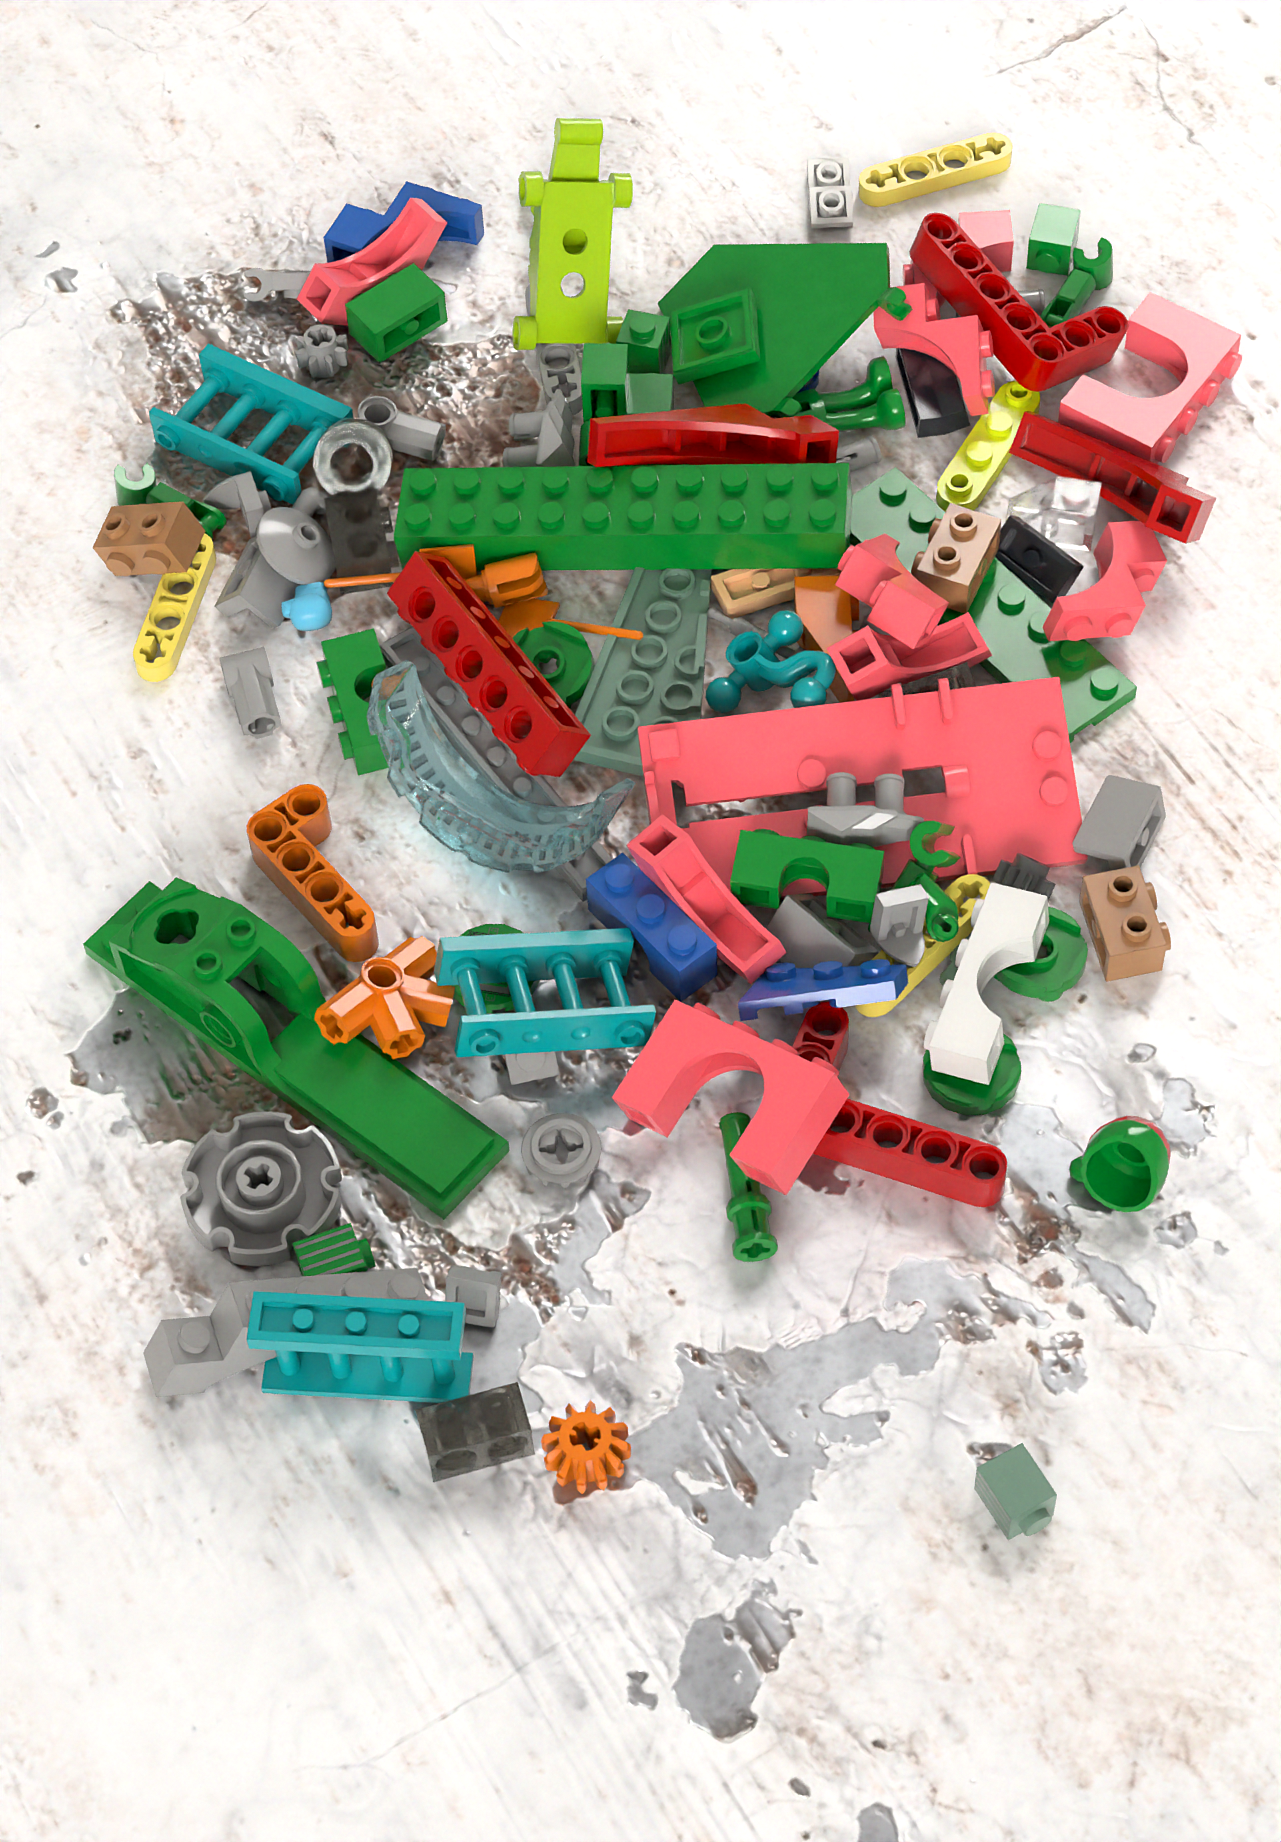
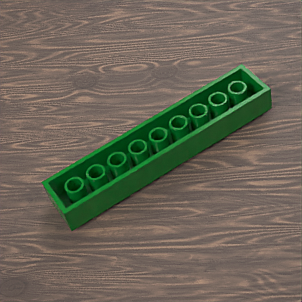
M849 463L605 467L404 468L394 541L402 570L414 552H420V549L474 544L476 571L484 570L485 564L530 553H536L542 571L634 570L635 567L645 568V570H665L667 568H838L843 554L850 546L853 500Z

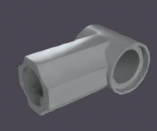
M383 396L368 397L359 404L358 436L360 446L365 451L380 455L396 450L432 461L438 459L446 435V424L397 411L395 403Z
M261 647L220 657L228 695L234 699L235 710L243 735H251L256 739L272 735L273 731L282 725L272 691L274 683L265 648Z

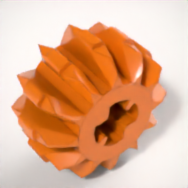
M590 1400L585 1406V1412L578 1413L576 1408L568 1403L565 1408L566 1419L551 1416L549 1420V1430L551 1433L544 1434L541 1439L542 1450L547 1452L544 1457L545 1468L549 1472L557 1471V1482L561 1487L575 1479L577 1490L581 1494L588 1488V1482L595 1481L597 1487L604 1491L608 1486L606 1474L621 1478L624 1473L622 1461L628 1460L631 1457V1445L625 1441L629 1436L628 1427L624 1422L615 1423L616 1415L611 1407L600 1414H596L595 1403ZM587 1443L591 1450L586 1451L582 1444Z

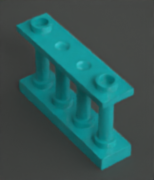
M209 343L199 354L204 382L177 414L173 416L155 407L149 411L155 441L163 448L170 451L176 450L230 476L251 471L256 488L262 491L266 490L267 495L275 500H284L294 505L302 492L299 479L300 471L324 442L332 441L348 448L357 437L351 407ZM218 392H224L238 399L211 432L191 424ZM253 408L262 409L274 415L246 449L227 441ZM289 425H297L310 431L283 465L263 457Z
M630 928L440 937L434 968L437 986L459 985L467 1015L460 1016L454 1049L456 1057L645 1046L651 1037L656 1009L654 1005L631 1006L622 976L627 975L634 944ZM602 977L611 1007L584 1009L575 978ZM555 980L563 1010L535 1011L527 981ZM507 982L515 1013L487 1014L479 984Z
M253 1292L246 1339L249 1349L275 1350L277 1356L265 1361L261 1386L262 1393L469 1405L474 1355L470 1352H462L466 1318L465 1303Z

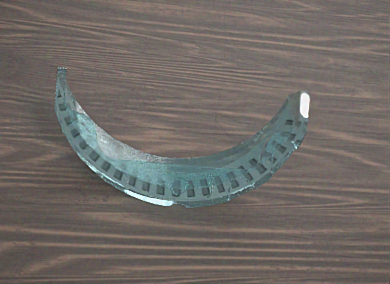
M405 660L378 673L374 677L367 711V721L371 736L375 734L378 736L383 755L389 766L387 779L397 796L400 798L405 795L420 814L419 824L429 834L451 851L464 854L469 861L506 873L513 870H534V873H539L565 864L583 854L601 837L636 784V782L626 778L600 793L595 801L576 806H548L516 797L497 787L479 774L449 742L426 701L414 663Z

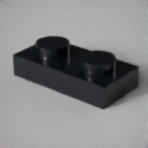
M1010 515L1001 528L999 549L995 558L1051 603H1054L1057 597L1066 596L1084 566L1018 516Z

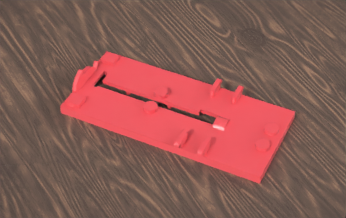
M1059 677L951 690L948 678L937 679L938 691L903 695L901 684H892L891 697L640 726L637 730L649 824L663 814L677 825L671 783H676L684 789L686 807L730 801L744 802L747 799L827 790V777L839 772L854 775L857 779L856 786L874 784L875 778L883 774H897L903 778V771L941 767L945 792L904 797V812L907 815L922 817L924 821L934 820L955 826L951 835L941 836L935 841L934 849L935 852L939 850L954 852L961 858L949 867H935L933 871L939 875L935 882L954 880L968 874L980 876L994 875L1001 860L1013 863L1017 853L1039 861L1050 868L1085 864L1088 860L1087 855L1075 852L1072 844L1082 825V818ZM875 801L859 802L856 805L875 806ZM808 809L692 822L688 824L689 828L681 829L690 835L707 863L731 892L730 879L740 830L768 829L778 833L780 836L801 839L807 836ZM910 840L873 847L875 850L884 851V873L881 888L893 887L908 860L917 861L911 852ZM799 879L791 882L784 889L781 900H784L787 895L795 894L827 895V890L815 880Z

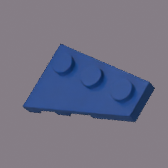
M884 959L870 960L862 963L860 966L843 967L839 961L818 963L813 968H796L793 963L774 964L766 969L739 1000L740 1021L758 1019L757 1012L759 1009L779 1006L784 1007L785 1015L803 1013L805 1008L813 1007L822 1000H828L829 1005L835 1008L896 1000L909 983L906 964L890 965V962Z

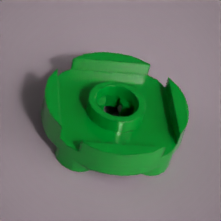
M556 621L542 622L543 627L534 628L529 631L528 627L519 631L512 639L540 673L541 670L537 666L540 662L548 663L551 658L556 659L558 669L550 674H542V676L570 709L572 704L583 696L595 667L592 652L585 638L574 627Z
M1048 906L1049 923L1041 945L1047 947L1046 955L1048 957L1035 959L1034 962L1011 965L999 971L993 977L1017 994L1039 998L1045 1002H1052L1059 999L1064 991L1071 989L1080 980L1086 967L1088 948L1087 942L1085 943V939L1080 934L1081 928L1076 920L1067 913Z

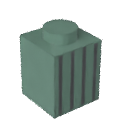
M1023 1443L977 1467L974 1489L1008 1540L1021 1533H1024L1025 1536L1036 1534L1051 1522L1057 1494Z

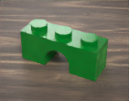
M374 628L321 641L324 660L317 661L316 665L322 687H331L334 696L327 697L333 724L342 722L344 732L338 733L344 760L353 758L358 776L397 766L384 734L381 719V703L364 701L368 697L375 695V690L371 686L373 679L379 674H387L385 661Z
M768 829L740 830L730 879L731 893L741 904L778 909L782 893L791 882L799 879H812L822 884L827 890V917L871 923L876 894L880 893L883 879L884 851L875 850L870 845L863 843H852L848 846L827 843L824 839L816 836H804L800 839L780 836L778 833Z

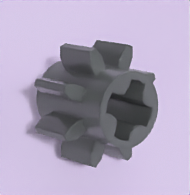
M1017 853L1013 863L1001 860L992 878V881L1000 885L1045 895L1048 900L1056 885L1046 880L1050 867L1020 853Z

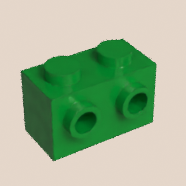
M414 263L392 274L385 281L365 293L357 295L353 300L345 304L349 334L379 363L448 322L445 292Z

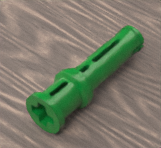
M734 1112L724 1115L719 1122L732 1197L726 1207V1213L729 1221L733 1222L736 1238L732 1244L733 1256L743 1262H757L773 1256L778 1250L777 1239L770 1233L768 1217L772 1213L771 1202L761 1193L760 1182L747 1177L730 1156V1153L751 1121L748 1114Z

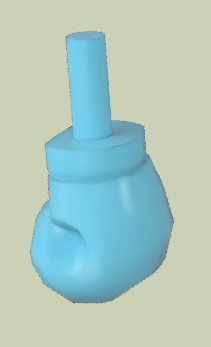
M322 582L297 586L295 588V598L281 602L283 616L291 619L292 624L299 631L319 630L326 627L332 620L330 598L327 588Z

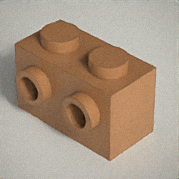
M184 502L111 506L92 548L115 576L183 573L188 571L205 533V529Z
M950 503L943 518H936L928 535L929 546L926 552L919 551L912 565L911 574L931 591L948 601L947 608L964 614L967 613L999 549L1001 519Z
M1139 865L1083 876L1079 903L1105 981L1108 982L1162 971L1165 952L1171 950V937L1167 924L1165 922L1159 923L1155 913V910H1157V897L1154 886L1151 882L1145 883Z

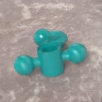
M789 610L779 611L772 615L768 623V634L764 638L757 632L749 631L738 635L730 642L725 654L727 661L735 670L728 677H719L710 682L705 698L710 708L714 711L728 713L738 707L741 700V689L746 684L751 690L756 692L765 691L776 685L780 688L793 686L790 700L794 708L824 705L827 700L826 690L835 677V663L829 654L821 651H803L784 661H780L775 655L776 651L781 646H791L798 642L802 636L804 625L801 618L795 612ZM817 670V672H816V674L813 676V678L807 677V676L810 675L812 672H814V671Z

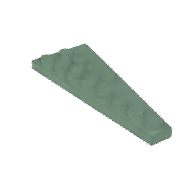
M635 567L611 627L641 631L643 638L635 640L611 634L607 635L592 676L575 713V716L591 736L573 760L643 776L637 732L638 727L701 719L709 619L707 611L710 605L712 569L667 568L665 570H645V568Z

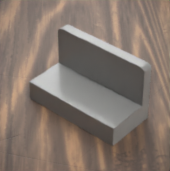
M255 536L249 539L214 607L227 617L248 608L271 628H276L281 625L285 618L282 614L281 602L294 599L295 588L301 584L286 579L269 565L259 549Z
M1108 775L1072 842L1074 851L1108 860L1110 871L1137 865L1141 867L1166 817L1161 786Z
M810 893L787 895L766 927L771 934L780 940L787 952L779 960L782 963H793L796 968H813L816 964L826 961H839L843 967L860 966L862 963L872 960L879 953L876 948L842 919L827 917V907Z

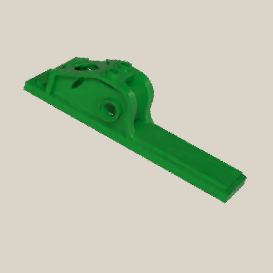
M177 877L163 890L149 881L83 943L85 952L89 957L443 1220L510 1151L509 1142L396 1059H392L389 1054L383 1053L378 1046L360 1033L346 1044L338 1042L334 1045L323 1037L321 1029L314 1018L317 1008L324 1004L326 1000L321 992L317 975L312 966L296 946L284 935L237 902L222 896L219 898L197 889L194 884ZM179 934L190 940L183 944L171 943ZM237 975L259 992L262 990L267 992L286 1006L288 1013L295 1017L272 1042L269 1040L267 1029L260 1016L249 1002L229 984Z

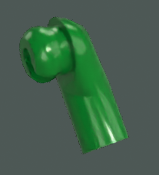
M921 872L909 883L908 887L922 885L929 897L925 915L927 931L936 941H949L957 935L959 930L957 905L925 872Z

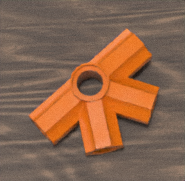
M424 936L419 938L409 937L385 957H374L367 960L362 965L358 978L317 1008L314 1020L319 1025L322 1036L334 1045L338 1042L346 1044L370 1025L382 1052L388 1053L392 1059L407 1057L412 1051L423 1045L425 1034L419 1021L446 1027L455 987L450 985L437 986V982L428 980L434 975L437 956L435 944Z

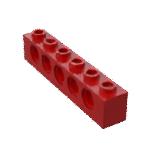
M415 551L387 592V595L398 607V615L414 627L421 636V644L438 657L445 666V674L461 686L469 696L467 698L468 703L485 716L493 726L491 729L492 733L509 746L517 756L516 762L522 770L533 776H539L540 774L561 777L591 734L448 559Z

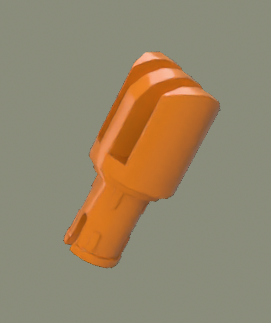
M536 553L485 564V569L481 570L480 575L464 579L483 603L489 602L495 608L543 597L548 593Z

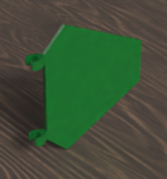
M887 243L714 244L657 303L663 316L670 317L669 312L751 287L756 297L760 361L700 378L693 382L705 407L746 403L769 417L775 416L776 418L804 416L800 413L802 408L799 402L792 398L879 306L899 321L903 320L913 310L909 304L904 302L906 294L903 290L897 287L890 288V260Z

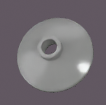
M277 507L267 511L259 520L256 528V539L259 549L269 565L280 575L297 584L307 585L314 582L323 583L333 574L337 562L334 545L326 531L313 518L293 508Z

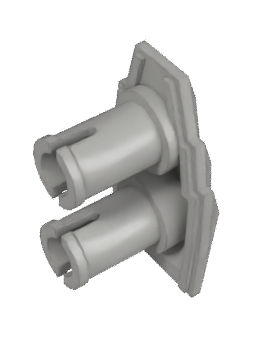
M556 389L552 401H549L545 410L512 413L510 415L509 429L511 436H514V441L539 437V442L536 445L514 448L506 447L503 452L504 467L576 465L573 459L575 441L571 434L573 414L561 389Z
M839 772L827 777V806L808 807L807 836L822 838L827 843L847 846L852 843H863L871 847L910 840L912 831L918 824L924 822V818L907 815L904 812L903 789L905 780L897 774L879 775L874 780L875 806L856 805V777L849 773Z

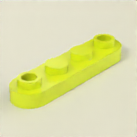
M1017 381L1007 382L999 388L988 405V414L981 415L938 480L936 500L942 510L946 512L950 503L971 510H975L1012 456L1009 451L1024 412L1031 411L1039 414V392L1030 391L1021 386Z

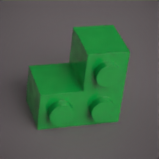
M584 343L581 374L583 422L590 420V418L674 410L673 374L629 373L628 344Z

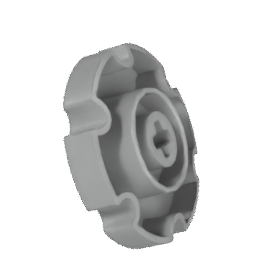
M253 1112L243 1114L233 1119L234 1127L231 1131L219 1133L212 1129L191 1150L182 1169L185 1187L191 1190L180 1196L182 1208L192 1233L209 1251L212 1252L219 1247H228L231 1261L241 1265L266 1266L283 1263L291 1259L290 1249L293 1247L292 1243L328 1231L336 1221L342 1202L339 1189L332 1186L342 1181L339 1161L330 1142L312 1125L303 1130H295L291 1115L285 1113Z

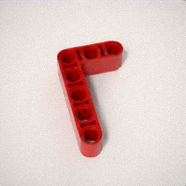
M937 212L929 213L924 217L910 248V258L960 317L978 315L983 330H990L994 356L1021 386L1030 391H1045L1105 365L1112 360L1129 327L1128 320L1122 312L1113 307L1102 306L1049 328L955 220L948 215Z
M821 1002L811 1007L804 1017L792 1047L797 1050L800 1057L812 1062L814 1057L821 1058L840 1071L848 1049L849 1018L847 1012L843 1007H831L829 1002ZM821 1031H832L835 1034L824 1036L818 1033ZM848 1098L813 1152L815 1155L976 1207L993 1206L1004 1195L1007 1159L999 1148ZM843 1126L850 1130L839 1133L832 1131L831 1128ZM889 1141L897 1144V1146L883 1148L878 1143ZM934 1156L940 1157L945 1161L943 1163L935 1164L930 1163L925 1159ZM986 1172L993 1177L990 1179H979L973 1174Z

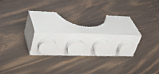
M991 882L985 899H977L971 916V927L974 928L970 939H962L957 950L955 965L958 967L954 981L947 979L942 989L940 1008H943L938 1022L932 1020L926 1031L924 1049L930 1052L933 1071L989 1085L1004 1045L1002 1019L987 1008L981 999V994L987 982L999 971L1011 965L1035 961L1049 923L1047 896Z

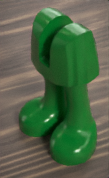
M884 356L873 358L869 362L865 381L856 387L844 391L818 393L813 388L796 393L792 398L799 402L802 408L800 411L802 415H812L836 428L839 432L864 428L897 430L904 428L906 424L902 398L898 389H893L890 369ZM863 408V409L855 410V411L841 412V411H846V410H851V409Z

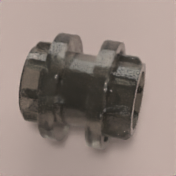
M362 418L342 419L329 426L320 437L314 451V471L319 483L331 495L347 501L364 500L376 494L385 485L392 468L393 450L385 432L373 422ZM348 443L361 445L371 455L373 466L359 475L346 473L336 463L335 451Z

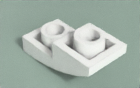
M849 157L807 159L811 228L852 227L853 207Z

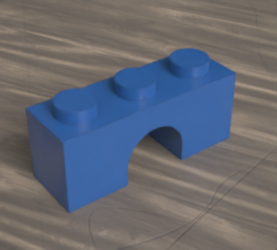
M621 853L586 878L588 910L607 929L630 928L631 934L640 943L648 957L649 971L680 1002L718 975L717 944L624 853Z

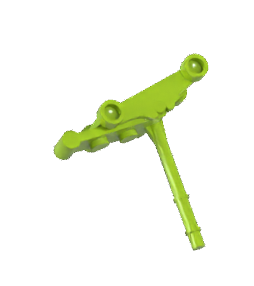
M557 118L554 126L555 141L548 180L543 179L541 171H522L518 178L520 204L522 207H530L534 216V222L529 240V248L531 249L529 254L530 265H528L530 316H515L512 338L515 350H534L536 343L616 344L624 320L622 316H607L613 208H629L631 206L633 182L630 173H611L608 180L599 181L600 145L603 139V123L601 119ZM569 273H579L583 278V289L576 296H565L561 290L562 279Z

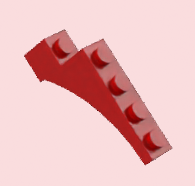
M746 403L590 418L587 462L595 467L638 464L836 463L839 430L812 415L773 419Z
M1031 411L1024 412L1009 451L1010 454L1053 472L1106 499L1144 523L1145 527L1185 544L1200 540L1216 501V497L1187 486L1189 477Z

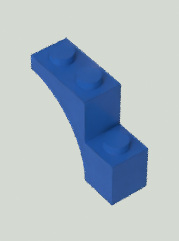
M408 181L405 182L384 215L370 209H363L346 203L323 237L327 263L350 257L374 242L393 224L410 198L422 199L447 222L438 241H457L478 245L484 236L482 205Z

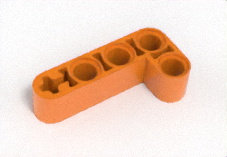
M302 784L294 787L256 812L249 819L246 827L253 860L341 957L351 962H363L371 958L379 947L374 912L365 900L315 848L330 835L332 830L326 794L321 788L312 784ZM325 899H333L328 902H321Z

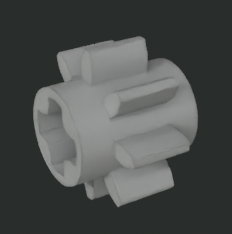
M332 325L310 326L306 330L304 337L296 338L298 367L304 368L308 366L311 377H332L339 371L340 366L348 365L346 335L336 336Z

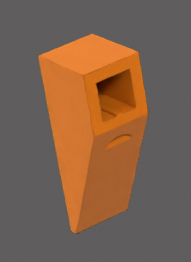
M839 576L794 577V612L801 618L804 625L802 636L797 643L806 651H821L829 654L828 647L859 631L852 630V621H859V599L835 585ZM836 667L835 677L829 689L839 703L854 701L853 695Z

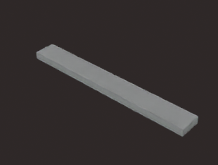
M413 626L379 645L385 664L393 673H397L400 668L406 667L409 663V668L414 675L412 681L416 689V701L516 822L539 827H559L581 822L542 775H530L518 766L516 762L517 756L507 744L500 741L492 733L491 729L493 726L482 713L475 710L468 703L467 698L469 696L458 683L451 680L445 674V666L435 654L428 651L421 644V636ZM595 839L582 850L570 856L549 862L582 902L587 900L586 878L613 859Z

